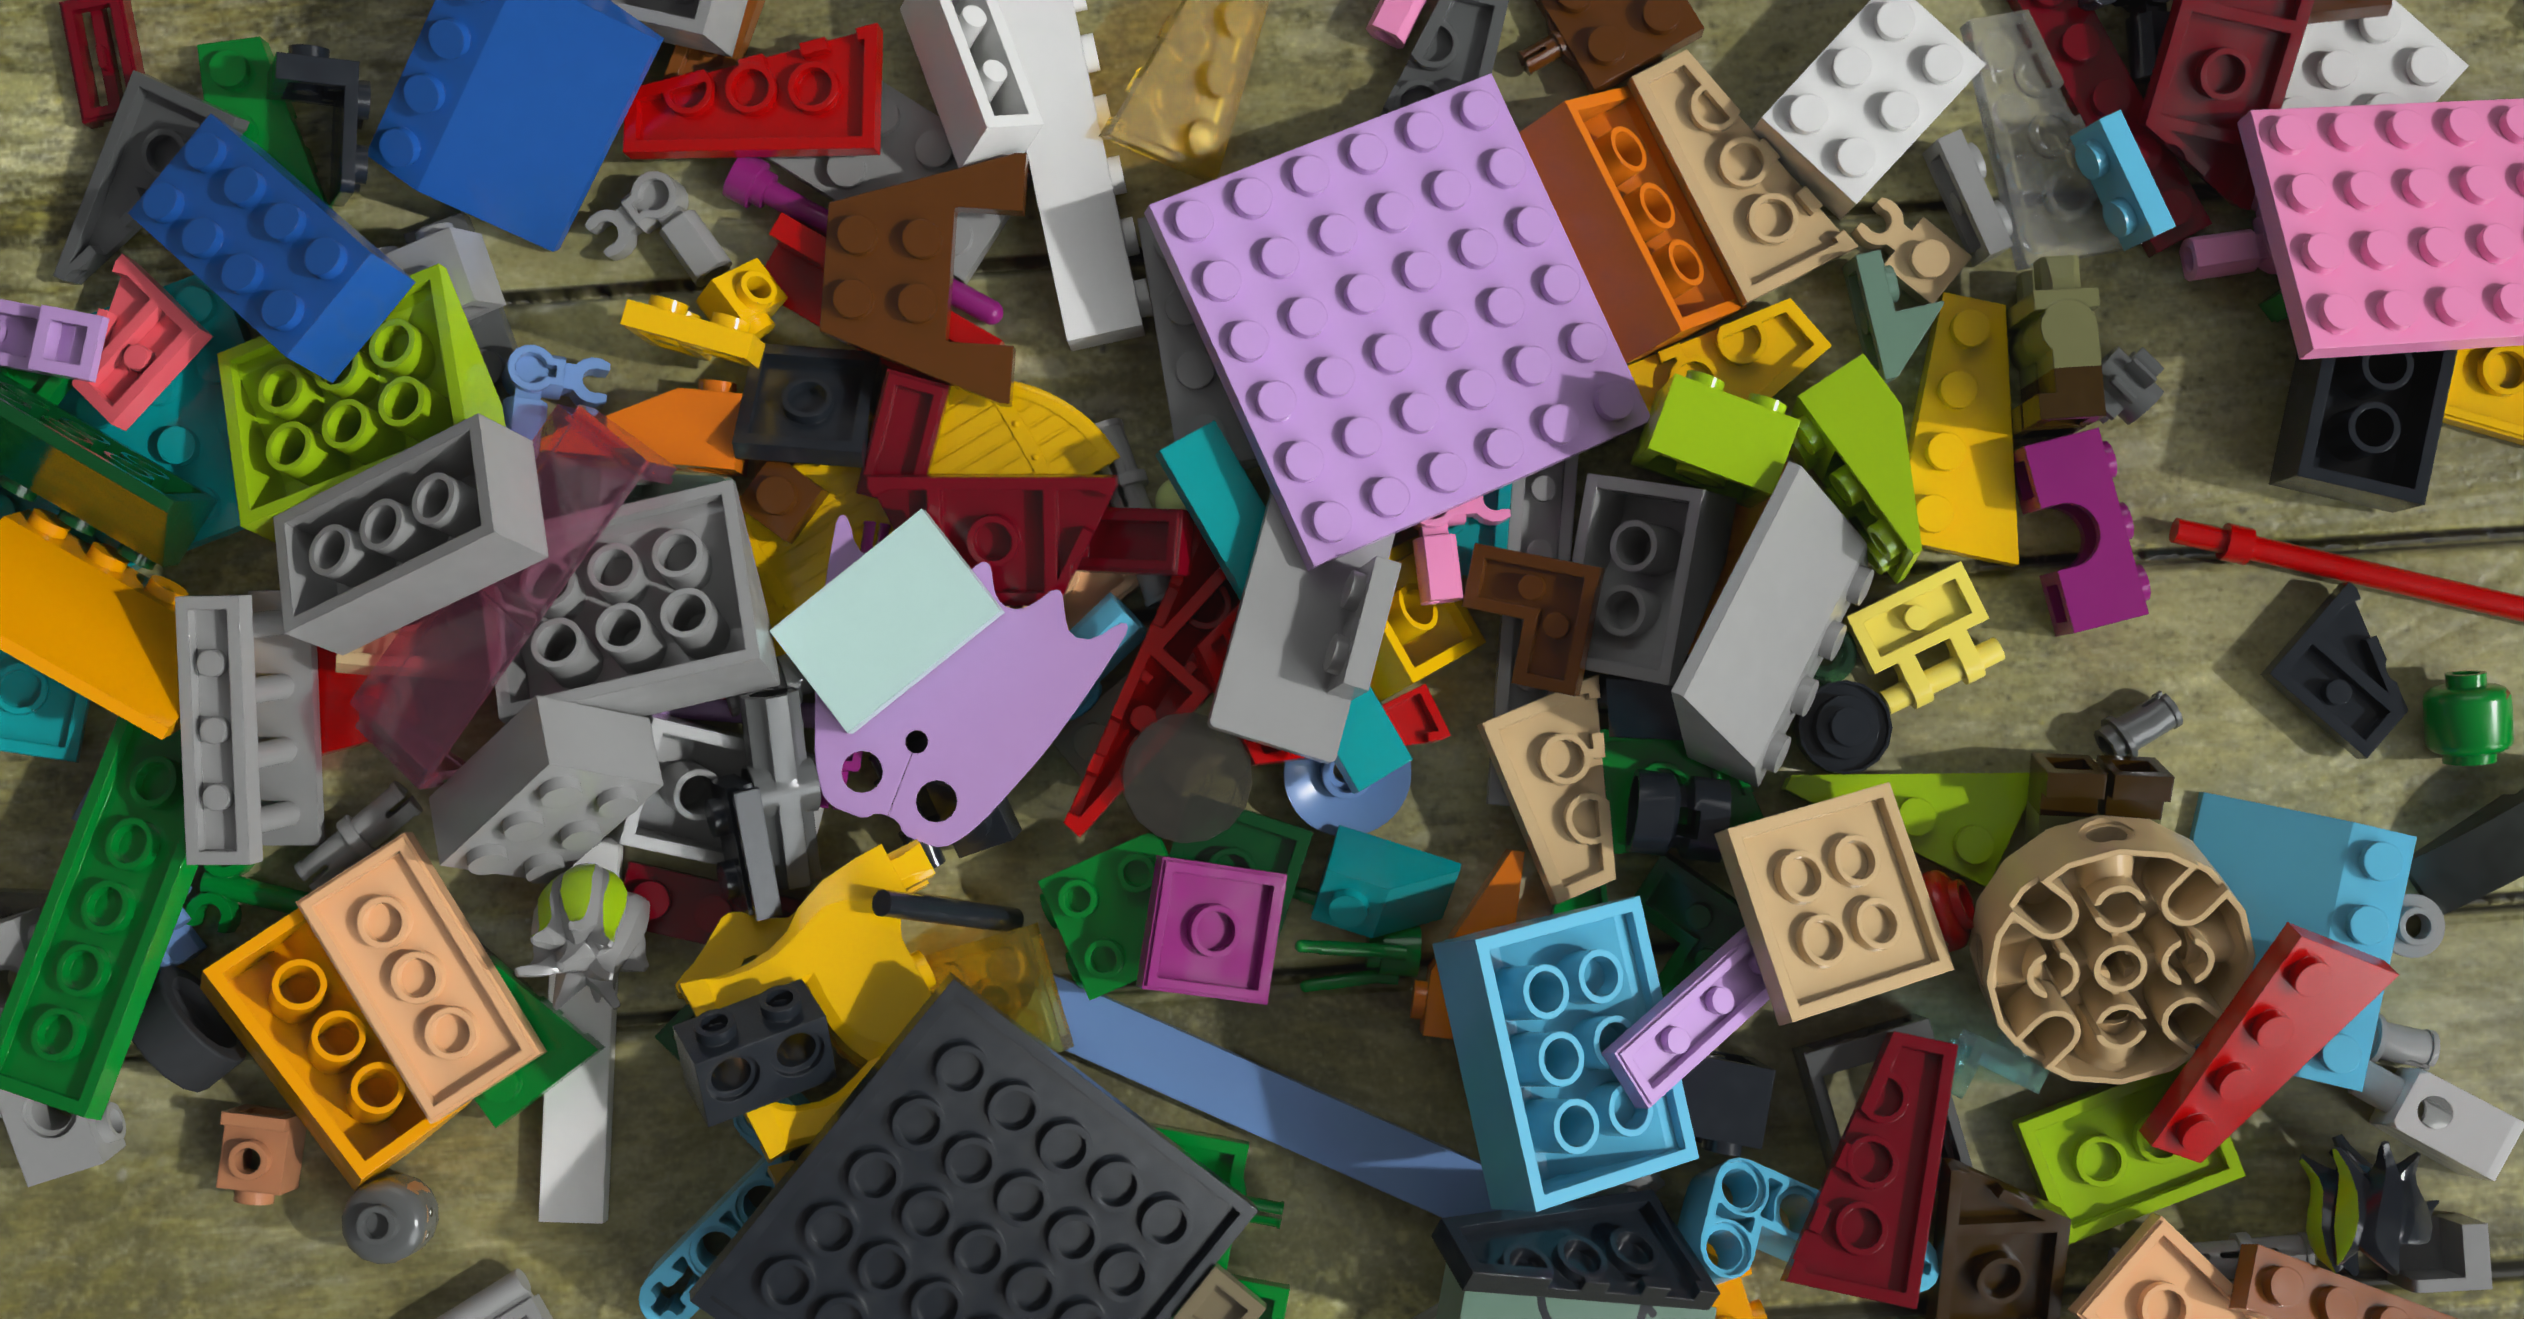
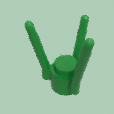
M1296 886L1292 898L1314 906L1317 892ZM1415 926L1375 938L1366 937V943L1298 940L1294 945L1297 952L1365 957V967L1376 968L1303 980L1300 983V989L1303 992H1313L1375 983L1398 985L1399 976L1416 978L1421 961V927Z

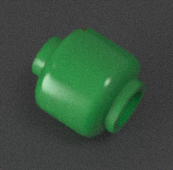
M2463 670L2445 673V684L2431 687L2423 694L2424 742L2430 751L2442 755L2443 764L2454 766L2493 764L2497 762V753H2501L2513 745L2514 728L2511 693L2503 685L2487 683L2486 671Z

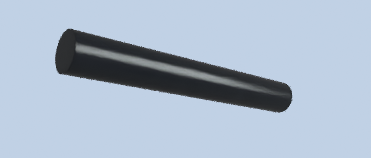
M879 890L872 900L874 913L881 917L1007 933L1019 932L1024 924L1022 911L1013 907L890 890Z

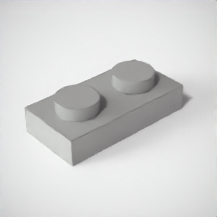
M1961 129L1938 138L1922 155L1966 252L1972 256L1970 261L1974 268L1997 258L2013 246L2010 235L2013 232L2012 222L2005 206L1999 200L1993 201L1983 179L1987 174L1985 161L1978 147L1972 142L1967 143Z

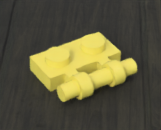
M1961 561L1845 616L1842 620L1847 625V631L1869 675L1881 672L1891 666L1894 667L1899 683L1879 692L1880 697L1889 709L1890 715L1910 705L1917 710L1933 702L1935 693L1960 681L1968 685L1986 675V668L2005 660L2004 651L1995 637L1974 646L1967 629L1990 618ZM1944 641L1949 650L1950 658L1923 671L1915 655Z

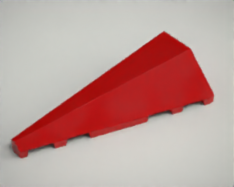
M1194 525L1190 577L1172 576L1111 713L1109 722L1089 763L1075 799L1063 822L1079 838L1084 835L1213 694L1192 649L1240 603V600L1196 525Z

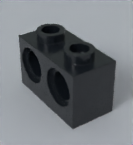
M802 978L785 985L771 987L761 994L720 1009L706 1011L698 1017L672 1026L686 1089L708 1128L837 1078L826 1015Z

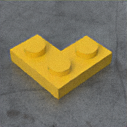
M651 294L648 304L627 299L620 324L649 345L710 361L711 357L714 356L759 369L766 344L754 334L749 333L750 322L719 312H713L710 322L702 320L701 316L688 311V305L659 295Z

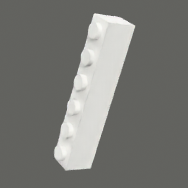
M998 0L1044 121L1043 127L1026 152L1066 339L1070 349L1075 351L1145 336L1142 318L1153 316L1146 278L1133 281L1129 256L1140 254L1133 217L1120 219L1115 195L1127 193L1119 155L1107 158L1102 134L1114 132L1106 94L1094 96L1089 73L1101 71L1093 33L1080 35L1076 12L1088 10L1086 0Z

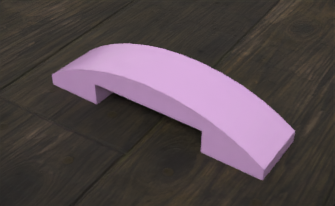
M0 299V367L96 383L109 318L42 304L40 307Z

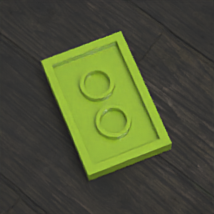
M2188 1061L2171 1072L2122 1085L2106 1084L2011 1121L2041 1198L2060 1207L2071 1219L2069 1244L2246 1176L2230 1136L2202 1163H2198L2152 1147L2139 1131Z

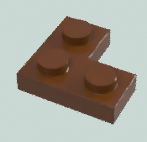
M1478 543L1474 544L1462 607L1524 619L1511 683L1570 696H1580L1605 568Z

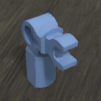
M523 345L516 348L510 355L502 372V384L507 393L511 395V397L503 400L502 407L505 424L508 429L533 441L537 471L541 469L548 410L547 403L541 400V398L559 400L560 396H567L575 405L582 409L591 411L602 409L607 402V395L589 391L583 384V378L586 376L605 378L610 371L611 365L607 361L591 357L583 359L577 364L566 363L565 357L551 355L546 349L537 345Z

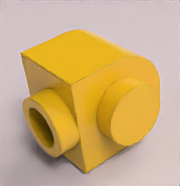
M755 258L711 279L697 298L696 304L709 321H711L713 312H719L750 322L749 333L754 334L761 340L776 326L772 317L788 297L761 261Z

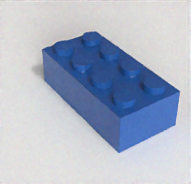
M212 113L209 114L128 212L135 221L285 357L331 383L336 380L415 284V281L258 144Z

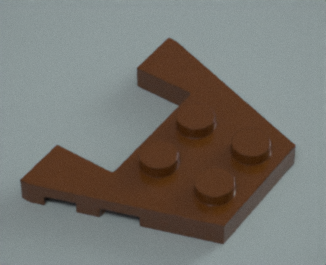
M1014 153L829 202L820 332L825 336L897 365L901 364L933 377L937 381L957 389L960 388L983 397L999 406L1012 407L1016 356L1014 346L949 342L957 215L958 213L1025 216L1029 160L1027 154Z

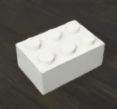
M1870 0L1761 117L1752 131L1760 140L1765 138L1781 156L1778 161L1803 187L1806 185L1814 196L1841 220L1967 86L1986 63L1916 0Z

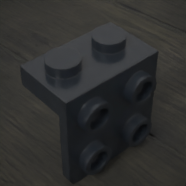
M292 44L288 47V53L276 52L267 74L266 99L333 106L330 205L344 206L354 192H360L361 184L366 185L368 146L357 145V129L361 130L363 120L369 119L371 84L370 81L359 80L360 61L329 58L330 50L324 47Z

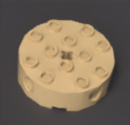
M2095 815L2046 829L2005 858L1977 899L1973 918L1974 927L1971 929L1968 944L1979 988L1997 1025L2015 1046H2018L2024 1054L2041 1061L2045 1069L2070 1081L2120 1085L2171 1072L2188 1061L2196 1051L2195 1046L2204 1040L2251 974L2256 956L2246 910L2192 840L2150 819Z

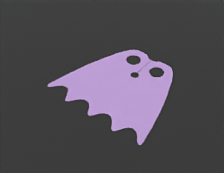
M840 515L835 525L825 585L864 555L853 538L850 523L845 515ZM987 562L979 563L972 568L973 572L1005 613L855 733L850 734L845 731L815 692V759L823 796L835 808L860 818L869 817L873 814L889 816L899 823L902 832L907 837L915 840L918 839V841L930 846L944 847L959 841L991 814L1052 744L1087 696L1126 636L1128 629L1126 623H1120L1102 635L1091 639L1077 638L1068 630L1063 595L1060 590L1050 591L1041 599L1025 608L1012 609L999 601L994 590L990 565ZM914 730L922 731L928 739V745L921 753L910 752L905 744L907 735ZM859 751H866L875 755L880 761L883 770L881 781L877 787L864 793L855 792L848 788L842 777L843 763L848 756ZM930 781H944L956 793V809L952 816L945 821H928L917 810V793L923 785Z

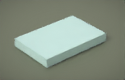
M920 509L769 631L845 731L853 734L1005 612L927 511Z

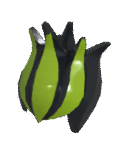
M2340 1134L2332 1137L2334 1147L2329 1151V1154L2335 1160L2336 1170L2319 1164L2302 1153L2299 1163L2305 1170L2311 1185L2306 1233L2314 1254L2335 1274L2344 1269L2351 1276H2357L2359 1274L2358 1251L2360 1250L2390 1275H2398L2400 1269V1247L2403 1245L2417 1246L2427 1244L2431 1240L2433 1228L2431 1216L2434 1208L2440 1202L2439 1200L2425 1201L2416 1180V1171L2421 1157L2418 1151L2396 1164L2389 1142L2383 1141L2379 1146L2376 1161L2373 1165L2359 1154L2345 1137Z

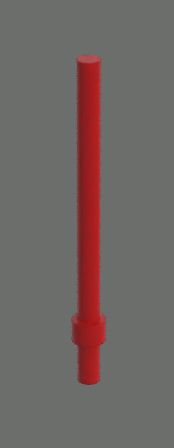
M2176 518L2170 528L2169 541L2171 543L2215 552L2218 560L2239 565H2246L2249 561H2255L2524 622V596L2256 536L2254 528L2226 523L2223 528Z

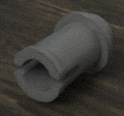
M2159 690L2151 698L2120 717L2115 718L2109 715L2102 719L2101 728L2094 732V737L2104 755L2138 757V750L2168 731L2183 725V718L2175 702L2169 695L2163 694Z

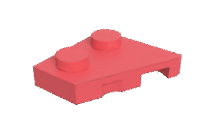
M121 254L115 261L112 272L121 278L110 309L108 311L98 308L96 314L109 318L96 383L73 380L71 385L111 425L127 431L213 336L144 268L133 259Z

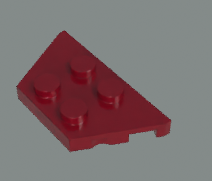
M2173 0L2137 123L2232 206L2250 210L2255 195L2237 122L2250 110L2282 108L2315 0Z
M872 474L867 477L868 490L872 497L876 496L894 530L920 509L927 511L971 569L981 562H987L990 565L995 593L999 601L1005 606H1029L1050 591L1057 589L1061 591L1064 598L1118 486V475Z

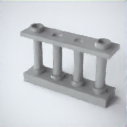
M280 590L248 591V595L176 596L175 614L186 864L251 865L263 861V846L321 845L325 842L317 646L284 634Z

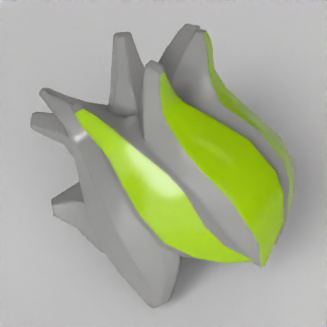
M578 864L552 879L544 887L538 898V905L534 909L532 936L530 937L533 944L534 957L530 964L515 968V976L544 977L556 974L552 1006L555 1010L560 1009L586 985L590 987L596 1003H599L601 997H603L614 1010L619 1008L621 1004L615 993L619 973L645 972L649 967L646 957L644 933L649 922L650 902L636 893L627 892L623 881L614 872L597 864Z

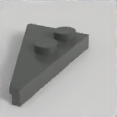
M133 70L53 276L63 281L82 285L143 228L128 212L210 113L241 134L247 130L250 121L148 74Z

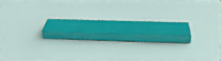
M1213 420L1159 450L1155 456L1239 600H1241L1266 507L1216 421ZM1369 687L1368 692L1351 701L1339 750L1334 761L1353 794L1364 790L1413 760L1371 687Z

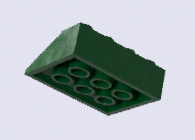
M0 372V486L31 502H34L38 495L61 508L57 518L89 536H94L96 531L100 530L120 542L116 551L121 556L145 569L153 570L156 564L162 567L178 565L217 504L218 499Z

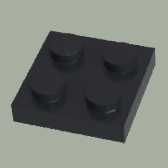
M765 343L759 369L748 367L732 440L735 458L864 468L882 372L881 358L860 350Z

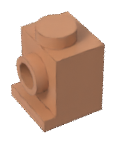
M244 1104L221 1112L220 1125H224L216 1188L234 1190L233 1201L245 1205H271L274 1203L275 1195L280 1196L299 1188L307 1128L292 1109ZM253 1149L260 1156V1166L257 1170L250 1169Z

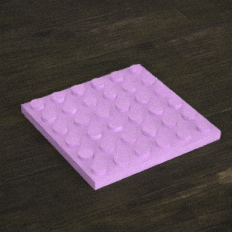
M1492 73L1152 203L1144 212L1308 571L1625 435L1648 423L1650 413Z

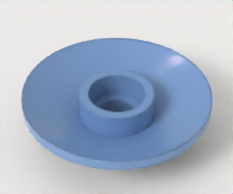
M1312 759L1284 762V786L1292 807L1307 824L1330 835H1336L1339 825L1364 833L1378 829L1398 812L1406 799L1411 783V762L1355 794L1352 793L1344 778H1338L1333 774L1334 761L1329 764Z

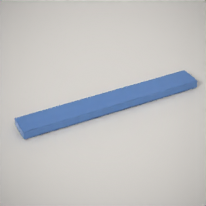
M1047 969L1044 971L1021 1023L1022 1027L1038 1039L1439 1217L1446 1218L1498 1210L1491 1209L1480 1161L1106 995H1101L1089 1001L1084 987L1080 988L1074 981Z

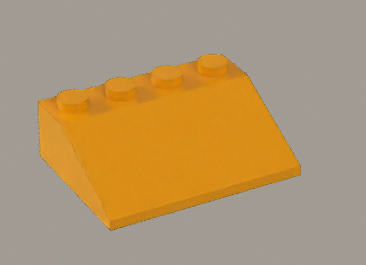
M34 508L33 511L27 509L2 517L0 519V650L161 740L180 730L175 597L188 596L187 590L168 578L159 575H152L149 578L129 567L130 561L121 556L116 551V548L101 542H93L91 545L69 532L71 527L58 519L57 515L50 511Z

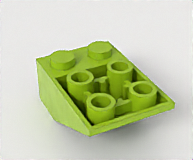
M1862 353L1797 396L1791 417L1799 419L1801 422L1789 453L1794 461L1801 465L1806 472L1811 468L1814 470L1826 487L1823 492L1844 517L1851 521L1866 541L1868 563L1881 575L1887 571L1893 581L1898 584L1905 579L1922 551L1903 409L1896 396L1864 353Z

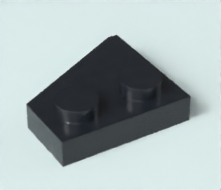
M2345 582L2340 583L2260 675L2356 759H2367L2409 710L2397 682L2392 680L2387 673V658L2377 635L2370 636L2355 602L2361 599L2359 592L2352 583Z

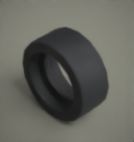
M170 965L158 970L132 1042L146 1060L165 1078L182 1089L198 1093L210 1088L243 1062L247 1049L200 989L201 980L187 970Z

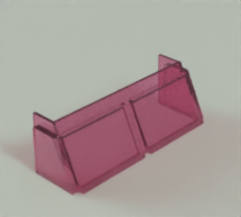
M557 404L532 440L549 557L402 627L350 701V704L359 712L360 717L355 727L420 790L442 786L466 763L451 752L450 749L639 479L669 485L674 480L671 476L677 467L594 408L579 404L574 409Z

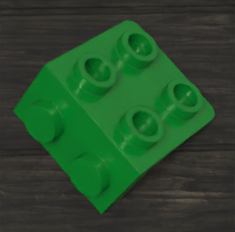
M1145 833L1038 880L1042 890L1040 903L1050 925L1054 929H1059L1068 950L1065 953V958L1070 974L1078 987H1084L1089 1001L1137 980L1156 855L1169 857L1161 837L1156 833Z

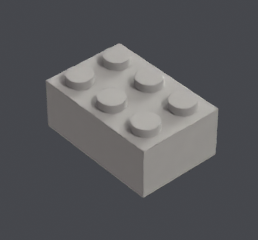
M536 695L429 797L439 865L466 869L476 875L500 874L526 878L529 882L538 884L549 883L558 875L566 872L586 853L597 846L604 837L629 815L636 812L647 799L664 785L650 718Z

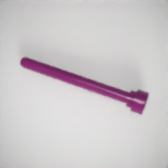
M759 157L737 158L725 180L722 191L724 197L745 208L754 205L761 209L766 204L826 237L828 209L778 183V175L770 171V164ZM953 278L952 306L988 325H995L1001 321L1004 311L999 302Z

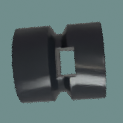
M1636 769L1632 778L1625 826L1626 851L1665 856L1671 848H1677L1683 859L1720 863L1722 855L1714 834L1730 827L1732 796L1729 780L1690 776L1684 784H1679L1674 773ZM1680 807L1689 808L1687 824H1678Z

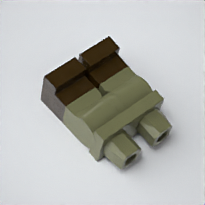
M2078 255L2040 257L2033 262L2034 270L2021 272L2015 277L2017 303L2006 311L2007 333L2015 332L2009 342L2008 352L2012 364L2019 371L2021 405L2011 410L2013 439L2067 436L2106 416L2099 330L2095 314L2092 312L2100 307L2099 287L2081 288Z
M2031 753L2024 845L2046 829L2095 815L2144 818L2161 824L2164 802H2171L2175 777L2155 757L2097 755L2095 762L2090 755Z

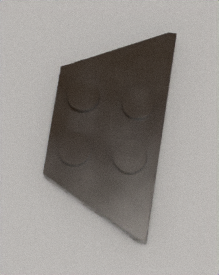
M1942 1158L1933 1247L1937 1254L1939 1276L1936 1283L1928 1290L1926 1319H2060L2071 1219L2060 1207L1953 1158Z

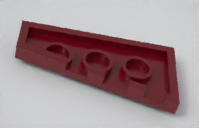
M1896 1031L1887 1032L1780 1281L1917 1309L1958 1044Z

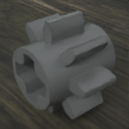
M2117 346L2101 359L2106 416L2099 420L2104 424L2109 419L2112 421L2118 415L2127 425H2130L2148 411L2163 395L2164 391L2155 381L2157 380L2156 377L2164 370V367L2144 347L2137 352H2132L2128 356Z

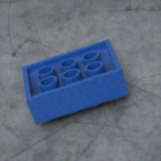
M435 0L369 145L368 157L416 191L555 252L560 249L664 38L611 0Z

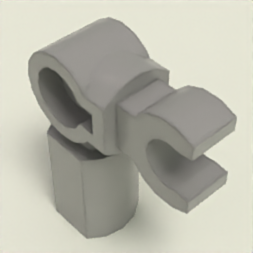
M648 171L640 175L634 182L631 192L620 199L622 206L615 211L608 209L597 211L589 217L585 224L588 231L596 235L604 232L610 226L615 225L617 227V240L603 251L608 258L614 261L625 259L633 252L637 245L638 236L641 233L650 234L662 225L663 227L659 232L660 236L697 287L708 285L711 279L724 274L732 266L730 258L695 210H687L689 201L685 187L677 180L659 171Z

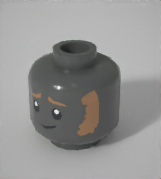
M406 1174L385 1175L358 1188L349 1198L342 1215V1234L349 1248L361 1259L375 1264L396 1263L423 1249L434 1236L439 1221L438 1202L432 1190L420 1179Z

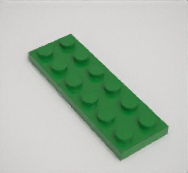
M120 716L117 718L0 1017L1 1090L83 1118L101 1120L198 868V865L186 864L181 729L161 740Z

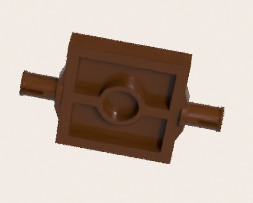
M1534 0L1546 20L1548 36L1523 50L1517 51V56L1521 66H1524V71L1529 76L1561 58L1567 65L1577 71L1590 94H1595L1610 89L1701 38L1704 26L1688 0Z

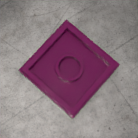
M1156 855L1136 986L1141 989L1267 1005L1287 874Z

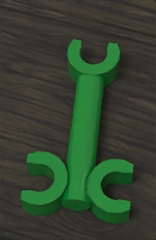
M255 864L203 865L206 871L200 882V892L202 894L192 898L186 906L185 911L192 918L186 925H203L206 911L213 904L221 913L217 932L232 933L239 927L242 919L241 906L238 902L290 914L298 909L295 902L309 894V892L242 877Z

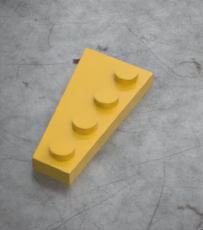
M1943 292L1936 301H1944V305L1931 326L1908 441L1922 548L2014 567L2019 565L2006 305Z

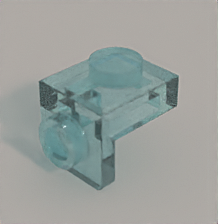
M1963 1029L1959 1039L1953 1037L1948 1041V1043L1958 1044L1951 1094L1960 1099L1964 1097L1979 1065L2039 1094L2050 1072L2031 1062L2032 1057L2024 1054L2018 1046H2015L2001 1032H1999L1995 1042H1992L1978 1034Z

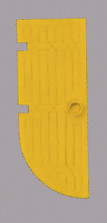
M1014 381L1012 407H1002L963 389L951 387L929 474H1095L1121 457L1105 434L1074 406L1050 392ZM794 463L792 465L829 492L826 499L793 544L784 541L742 510L746 518L745 523L772 628L825 586L835 525L840 515H845L848 518L853 538L859 550L864 528L863 522L865 520L876 522L873 547L876 543L878 525L880 523L891 525L878 499L856 493L862 468ZM892 525L891 529L889 530V534L894 531ZM773 637L776 657L786 654Z

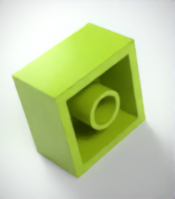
M1688 370L1685 377L1675 373L1655 395L1649 411L1650 418L1643 427L1630 464L1696 489H1703L1737 498L1736 504L1749 509L1771 497L1781 476L1801 420L1786 415L1787 406L1768 396L1750 393L1746 400L1724 392L1725 383L1712 375L1695 370Z

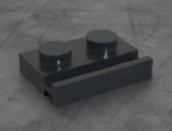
M735 773L709 779L713 798L705 800V814L712 836L714 838L720 837L725 861L718 862L716 870L725 900L732 899V903L749 916L754 915L756 921L783 915L760 788L757 786L752 787V783Z

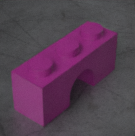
M2099 427L2024 446L2013 451L2015 487L2023 515L2046 509L2057 510L2068 515L2075 522L2080 532L2081 546L2075 560L2062 570L2039 576L2055 636L2073 634L2148 615L2149 611L2146 601L2151 597L2150 582L2143 566L2136 564L2129 541L2134 536L2133 519L2126 504L2123 502L2119 503L2113 478L2117 475L2115 453L2108 441H2102Z

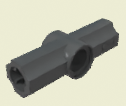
M790 687L753 691L739 696L747 765L742 766L741 777L752 783V787L757 786L760 788L778 889L790 890L810 886L813 882L822 879L814 811H818L820 808L821 792L815 764L809 754H806L799 690Z

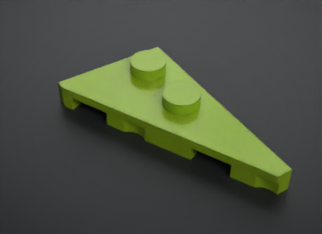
M2030 772L1790 775L1789 778L1785 779L1781 790L1810 804H1815L1890 782L1914 854L1970 882L1986 887L1993 877L2027 805Z

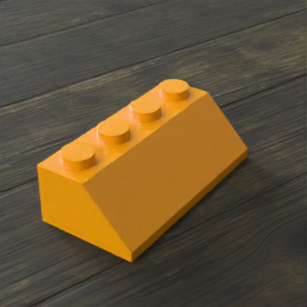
M299 908L202 970L200 989L355 1192L358 1188L364 1186L409 1154L471 1103L469 1101L438 1122L429 1123Z

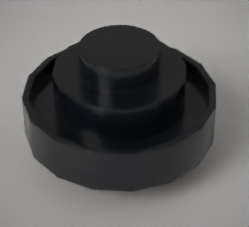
M1848 680L1819 686L1807 714L1804 717L1796 714L1794 723L1797 746L1807 761L1822 771L1842 775L1864 771L1878 762L1889 746L1893 728L1889 709L1880 695L1862 683Z

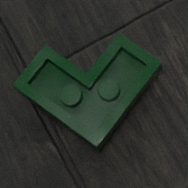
M1669 852L1665 856L1659 857L1634 895L1640 896L1645 919L1680 943L1658 976L1663 998L1745 926L1737 900Z

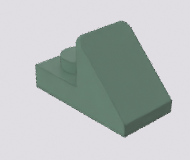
M1881 250L1855 255L1842 267L1862 352L1887 384L1899 376L1940 312L1944 301L1895 311L1894 303L1899 300L1897 276L1891 265L1884 266Z

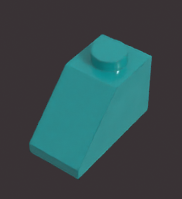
M1339 825L1322 874L1310 919L1370 938L1441 920L1462 863Z

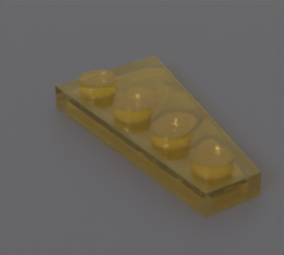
M1182 0L1174 15L1167 16L1156 36L1159 39L1145 66L1136 70L1125 90L1128 93L1117 115L1109 117L1099 137L1206 182L1217 179L1270 0Z

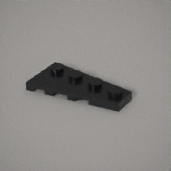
M1652 1189L1571 1200L1538 1212L1497 1210L1441 1218L1431 1235L1462 1291L1709 1310L1720 1295V1291Z

